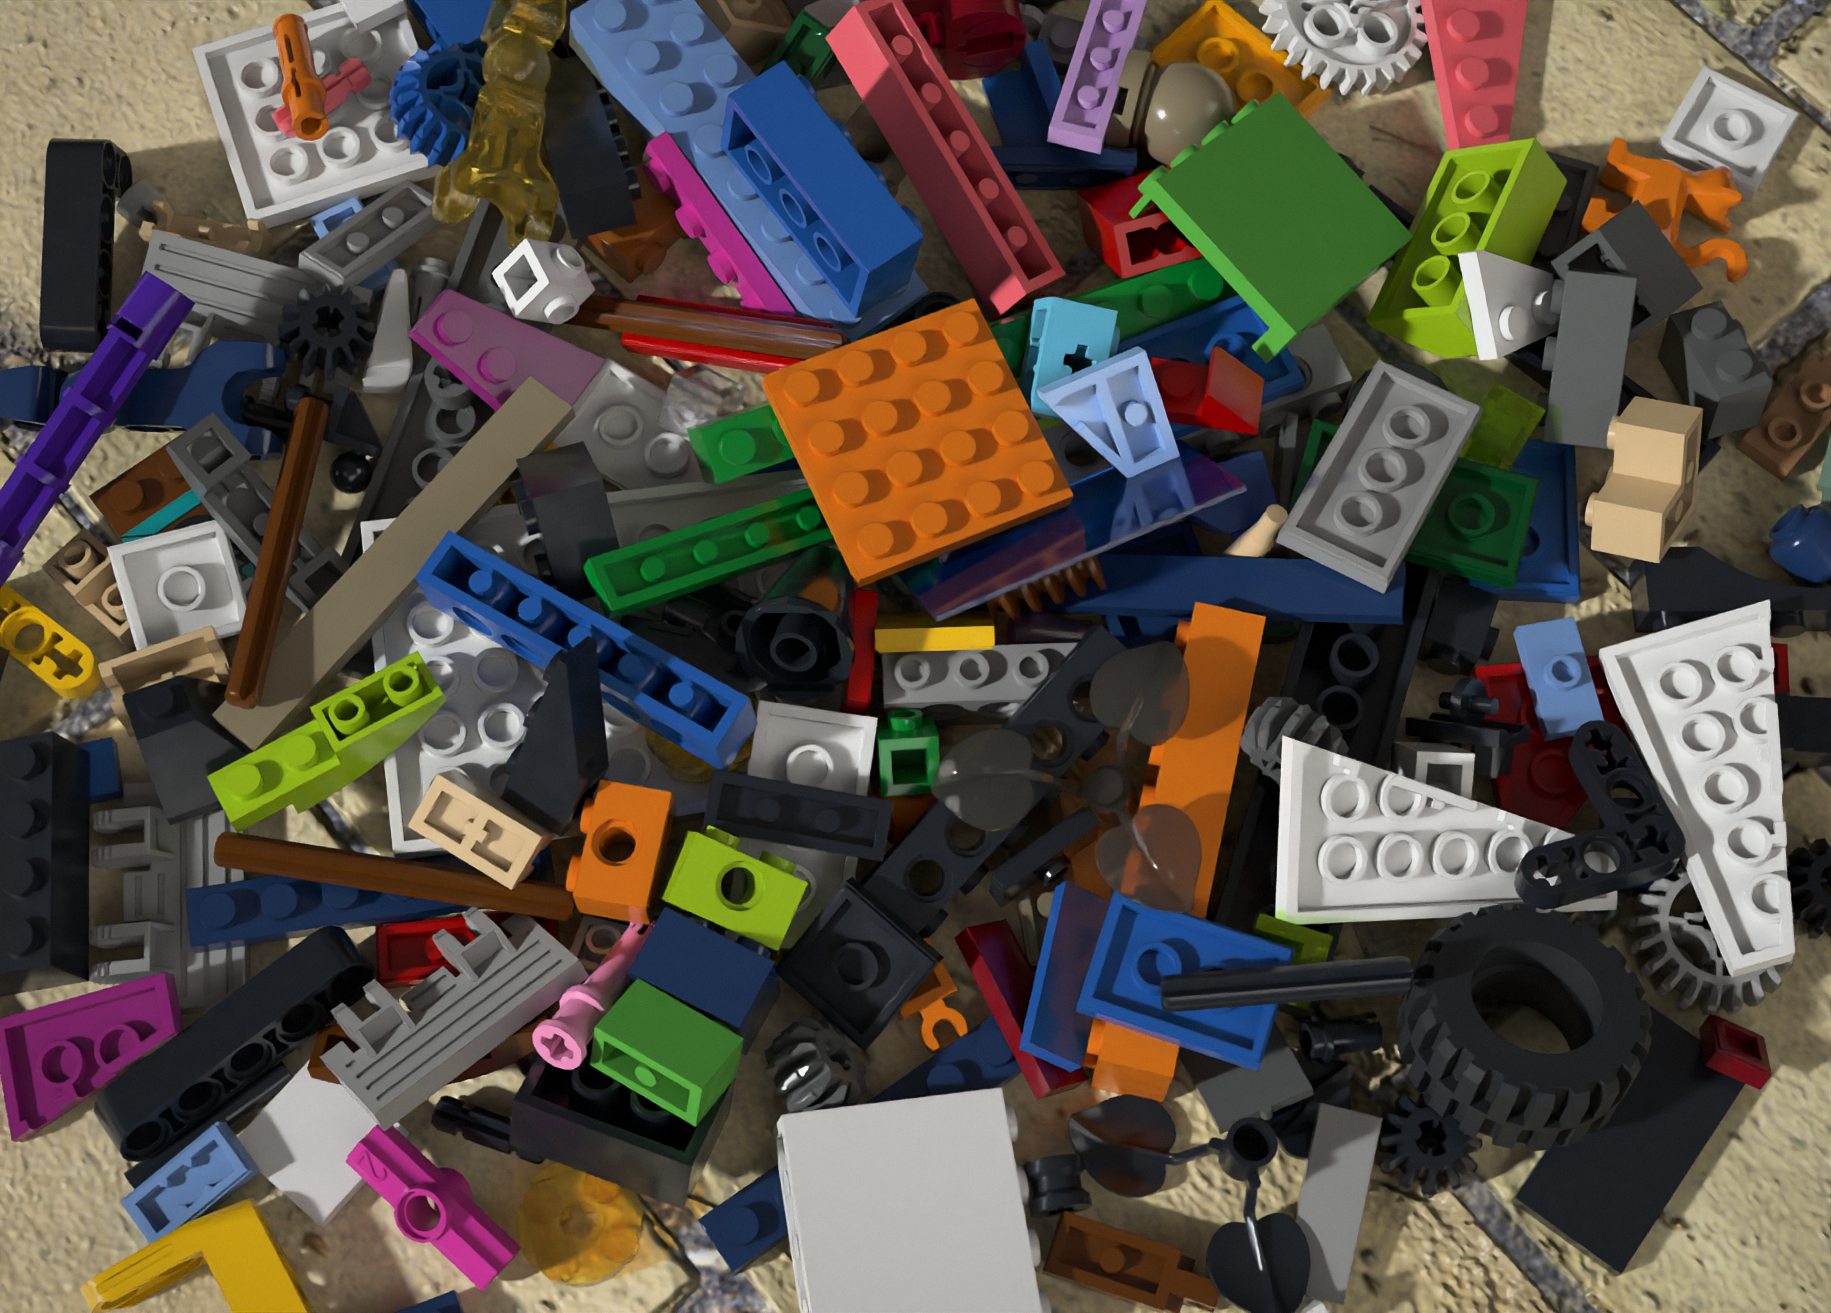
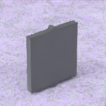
M1275 1021L1258 1072L1179 1046L1178 1056L1219 1134L1229 1131L1231 1126L1242 1118L1262 1117L1264 1120H1269L1273 1117L1274 1111L1314 1095L1311 1084Z

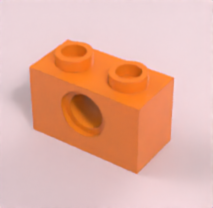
M600 779L596 798L587 797L582 810L580 833L587 834L582 856H572L567 873L566 890L573 892L572 896L579 913L651 925L677 812L672 792ZM626 841L635 846L632 855L624 861L613 862L604 858L607 848L613 843Z

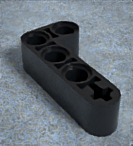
M52 138L47 147L39 315L40 339L46 352L94 353L109 332V329L106 327L111 322L115 201H119L127 189L132 186L133 173L127 153L108 139Z

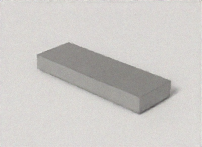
M406 179L299 253L298 268L321 283L326 281L330 288L339 294L348 287L351 290L446 221L449 205Z
M1318 1104L1294 1221L1303 1231L1310 1250L1311 1264L1306 1296L1344 1305L1382 1122L1381 1117L1328 1104Z

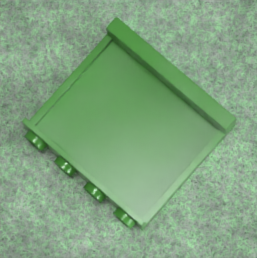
M1280 91L1263 104H1260L1256 99L1250 101L1231 120L1232 126L1225 120L1222 121L1201 141L1200 144L1203 147L1199 148L1195 142L1191 143L1169 165L1172 168L1168 171L1163 165L1155 169L1139 185L1138 190L1143 196L1128 213L1135 219L1156 204L1267 324L1269 329L1252 345V349L1266 364L1382 269L1414 237Z

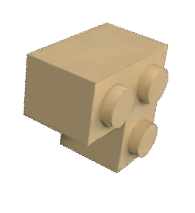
M1635 396L1621 416L1615 415L1608 430L1607 447L1614 450V462L1607 473L1602 489L1599 493L1593 492L1590 495L1585 511V524L1592 527L1591 550L1660 563L1695 509L1703 408Z

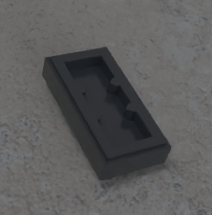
M1088 806L1080 808L992 871L989 893L999 906L1003 908L1039 881L1043 886L1052 884L1072 867L1073 864L1069 859L1097 839L1101 822Z

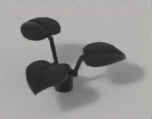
M1316 1059L1297 1060L1313 1088L1314 1095L1274 1111L1273 1117L1269 1120H1264L1262 1117L1242 1118L1231 1126L1224 1139L1213 1137L1208 1143L1179 1153L1169 1152L1175 1143L1176 1129L1168 1112L1155 1100L1135 1095L1111 1097L1089 1109L1071 1114L1068 1120L1070 1140L1075 1154L1083 1155L1085 1170L1106 1190L1127 1198H1142L1158 1192L1165 1181V1164L1177 1166L1211 1154L1218 1155V1161L1222 1170L1232 1179L1245 1182L1246 1192L1243 1208L1245 1223H1226L1211 1238L1206 1251V1268L1211 1283L1226 1301L1246 1313H1295L1303 1300L1309 1281L1311 1264L1309 1246L1303 1231L1290 1216L1283 1213H1272L1259 1220L1256 1219L1255 1208L1258 1189L1261 1186L1260 1176L1274 1158L1278 1144L1287 1155L1296 1159L1307 1160L1319 1103L1351 1110L1350 1086L1352 1065L1350 1062L1332 1059L1329 1063L1320 1064Z

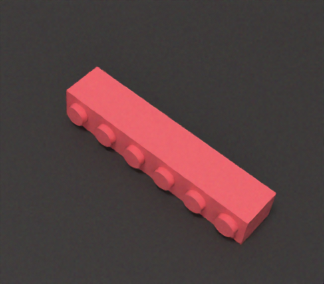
M866 0L854 5L825 38L993 319L996 320L1034 301L1065 276L1066 273L902 0Z

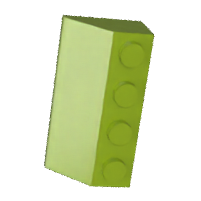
M1536 138L1445 151L1408 230L1414 237L1398 252L1366 320L1371 328L1442 358L1479 356L1458 254L1466 251L1484 250L1530 266L1567 183V179Z

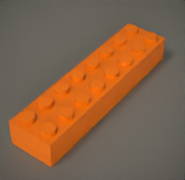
M1195 602L1191 621L1179 620L1143 783L1151 785H1143L1131 837L1143 841L1142 843L1131 841L1120 892L1205 919L1240 748L1239 741L1243 733L1266 619L1265 616ZM1094 1018L1089 1033L1083 1067L1094 1069L1091 1088L1153 1099L1162 1104L1174 1076L1179 1046Z

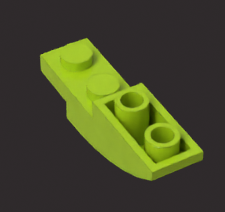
M417 650L311 706L310 709L315 717L314 720L208 775L207 779L237 833L293 804L297 813L300 814L344 788L385 759L422 727L444 704L446 698Z

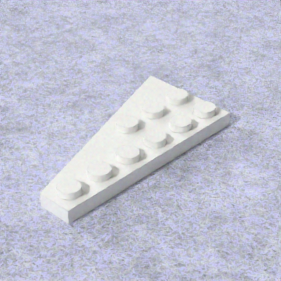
M1770 599L1604 647L1599 650L1598 661L1639 759L1684 834L1686 844L1681 859L1731 978L1792 961L1795 954L1791 888L1787 876L1785 848L1787 845L1786 821L1783 820L1782 806L1783 777L1778 706L1775 703L1773 679L1775 668L1774 650L1771 647Z
M1282 735L1275 920L1284 925L1447 918L1457 917L1467 912H1472L1476 916L1479 908L1500 904L1503 905L1504 911L1512 910L1514 904L1528 905L1516 893L1514 886L1515 874L1524 855L1535 847L1577 835ZM1589 852L1584 855L1588 866L1597 872L1611 873L1616 870L1614 862L1603 853ZM1567 862V865H1566L1564 871L1569 870L1568 862ZM1535 871L1533 876L1535 879L1544 878L1540 871ZM1558 876L1545 879L1552 886L1555 884ZM1617 891L1555 909L1542 910L1536 908V912L1549 913L1551 910L1558 912L1616 910Z

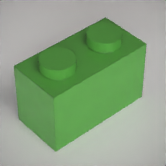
M637 978L595 1026L590 1065L696 1127L737 1076L744 1038L733 1033L724 1023L705 1017L684 1005L678 999Z

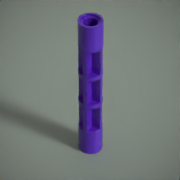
M146 270L106 327L109 329V332L71 387L66 386L61 393L62 401L25 455L20 453L14 464L17 466L0 490V590L25 555L23 549L59 496L61 494L65 495L72 486L69 484L70 480L106 427L111 428L117 420L115 414L151 361L153 359L158 360L195 305L188 297Z

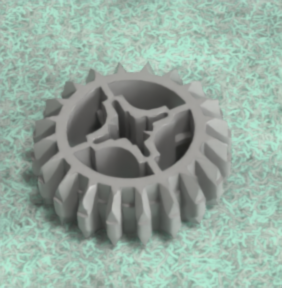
M1684 864L1680 865L1679 869L1674 870L1666 878L1654 880L1655 883L1646 890L1647 894H1639L1634 899L1632 908L1640 915L1634 916L1629 921L1628 930L1642 938L1636 940L1631 945L1630 954L1648 956L1649 961L1640 969L1641 976L1649 977L1656 972L1663 981L1657 987V995L1664 996L1673 988L1679 991V1009H1687L1696 998L1699 1000L1703 1016L1713 1014L1717 1011L1719 1004L1727 1015L1739 1012L1742 1009L1743 1002L1749 1007H1755L1764 1001V991L1773 993L1782 985V979L1779 974H1785L1793 966L1794 960L1792 959L1789 962L1734 978L1722 976L1725 961L1717 942L1714 941L1711 928L1710 930L1703 929L1706 924L1710 925L1701 904L1696 907V913L1685 912L1681 917L1669 916L1670 907L1675 898L1685 894L1696 893ZM1794 935V944L1796 946L1798 937ZM1677 947L1685 950L1690 955L1693 965L1681 955Z

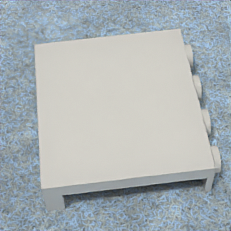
M1002 1087L781 1115L773 1128L800 1313H1051V1306L1046 1292L1038 1291L1034 1267L1040 1263V1246L1034 1228H1027L1023 1204H1026L1029 1199L1028 1180L1024 1168L1016 1166L1012 1142L1017 1140V1119L1012 1105H1005Z

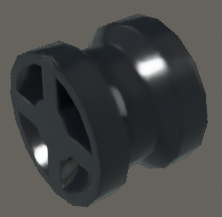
M1064 1154L1050 1156L1028 1162L1022 1166L1026 1172L1028 1183L1032 1186L1033 1198L1028 1204L1031 1217L1060 1216L1061 1210L1076 1213L1092 1206L1090 1192L1082 1188L1080 1177L1085 1169L1083 1155Z

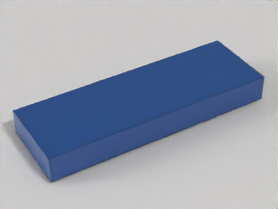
M1066 880L1055 887L1019 1049L1069 1072H1073L1083 1066L1093 1017L1076 1012L1075 1010L1111 901Z

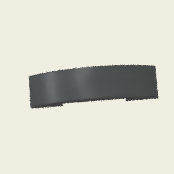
M212 412L168 444L166 450L208 512L238 548L257 566L274 492L248 464L252 455ZM303 525L286 596L304 612L308 613L350 566L331 544L324 549Z

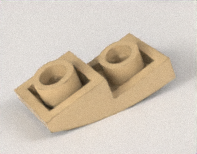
M83 528L41 567L92 617L122 644L130 648L134 641L107 547Z

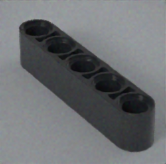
M330 925L318 929L109 1085L98 1096L94 1104V1113L124 1159L129 1162H140L150 1159L333 1021L335 1018L332 1015V1009L341 1003L350 1008L363 998L366 993L362 987L376 978L374 966L348 933L340 926Z

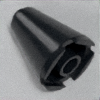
M814 546L802 552L745 613L737 629L735 653L743 671L752 680L756 674L762 680L771 684L768 691L779 697L800 701L824 698L833 693L835 687L844 679L846 680L852 670L855 660L854 580L841 552L834 548Z

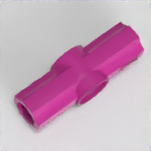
M377 1124L348 1154L345 1162L394 1208L395 1221L403 1235L412 1241L420 1243L430 1242L481 1291L500 1274L522 1248L472 1201L470 1185L462 1174L447 1167L437 1168L393 1125L384 1131ZM427 1196L435 1201V1203L439 1207L440 1213L431 1207V1205L428 1203Z

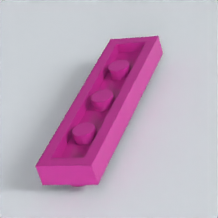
M665 131L649 141L642 157L645 161L642 168L648 181L659 193L666 191L678 208L675 210V215L679 224L691 238L694 239L697 236L700 238L710 252L707 259L716 276L724 284L731 282L743 300L740 301L741 309L795 317L796 311L668 132Z

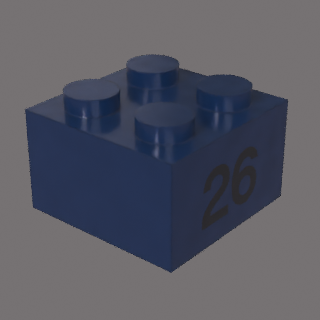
M664 907L628 971L632 983L639 978L658 990L678 999L681 1003L705 1017L724 1023L733 1033L744 1038L741 1054L747 1056L780 995L776 965L774 961L769 959L771 952L756 941L744 936H739L736 942L714 932L717 927L714 922L685 909L680 915Z

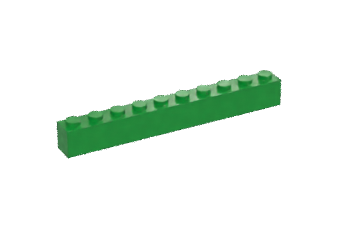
M1202 256L1128 278H1120L1062 299L1118 311L1115 326L1119 327V341L1232 298L1235 295L1232 286ZM1033 309L988 324L1014 378L1020 377ZM1069 354L1065 355L1064 363L1071 361ZM768 400L686 428L704 483L721 484L795 458Z

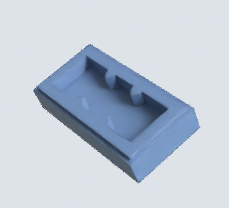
M1568 617L1517 626L1513 634L1543 741L1572 737L1582 724L1592 720L1604 721L1575 618Z
M217 1121L120 1202L151 1244L185 1223L211 1213L261 1170L228 1124Z

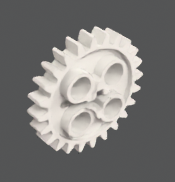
M1264 0L1259 8V13L1269 16L1262 27L1263 32L1278 34L1271 45V49H1287L1289 52L1284 65L1289 67L1299 62L1304 66L1301 73V79L1304 81L1314 73L1319 75L1320 88L1322 90H1325L1331 81L1338 82L1342 95H1346L1353 84H1356L1360 93L1366 96L1374 84L1383 92L1388 88L1392 80L1399 83L1408 70L1413 68L1422 54L1421 49L1428 40L1427 35L1423 32L1425 30L1423 15L1419 14L1422 10L1420 0Z

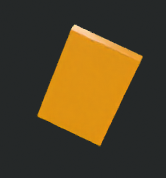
M1206 0L1151 49L1153 51L1152 64L1156 65L1157 69L1174 61H1198L1220 74L1234 91L1237 113L1253 99L1263 104L1280 91L1307 120L1330 98L1332 91L1331 86H1328L1325 90L1320 88V78L1316 74H1313L1305 81L1302 80L1301 73L1304 66L1299 62L1286 67L1284 62L1289 53L1284 49L1272 50L1271 45L1274 41L1223 0Z

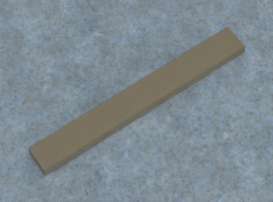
M529 376L272 650L261 700L256 704L255 708L250 710L242 709L228 704L225 700L212 714L215 720L252 751H256L275 741L419 586L415 576L448 530L464 538L511 487V481H515L520 477L516 459L543 452L576 417L573 407Z

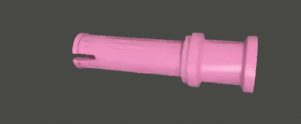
M656 920L652 921L651 925L642 935L640 931L646 924L631 922L627 930L585 983L568 988L562 995L560 1009L553 1018L545 1020L537 1026L532 1035L533 1044L545 1061L564 1070H573L583 1062L587 1055L586 1046L594 1037L595 1026L632 983L628 971L657 922Z

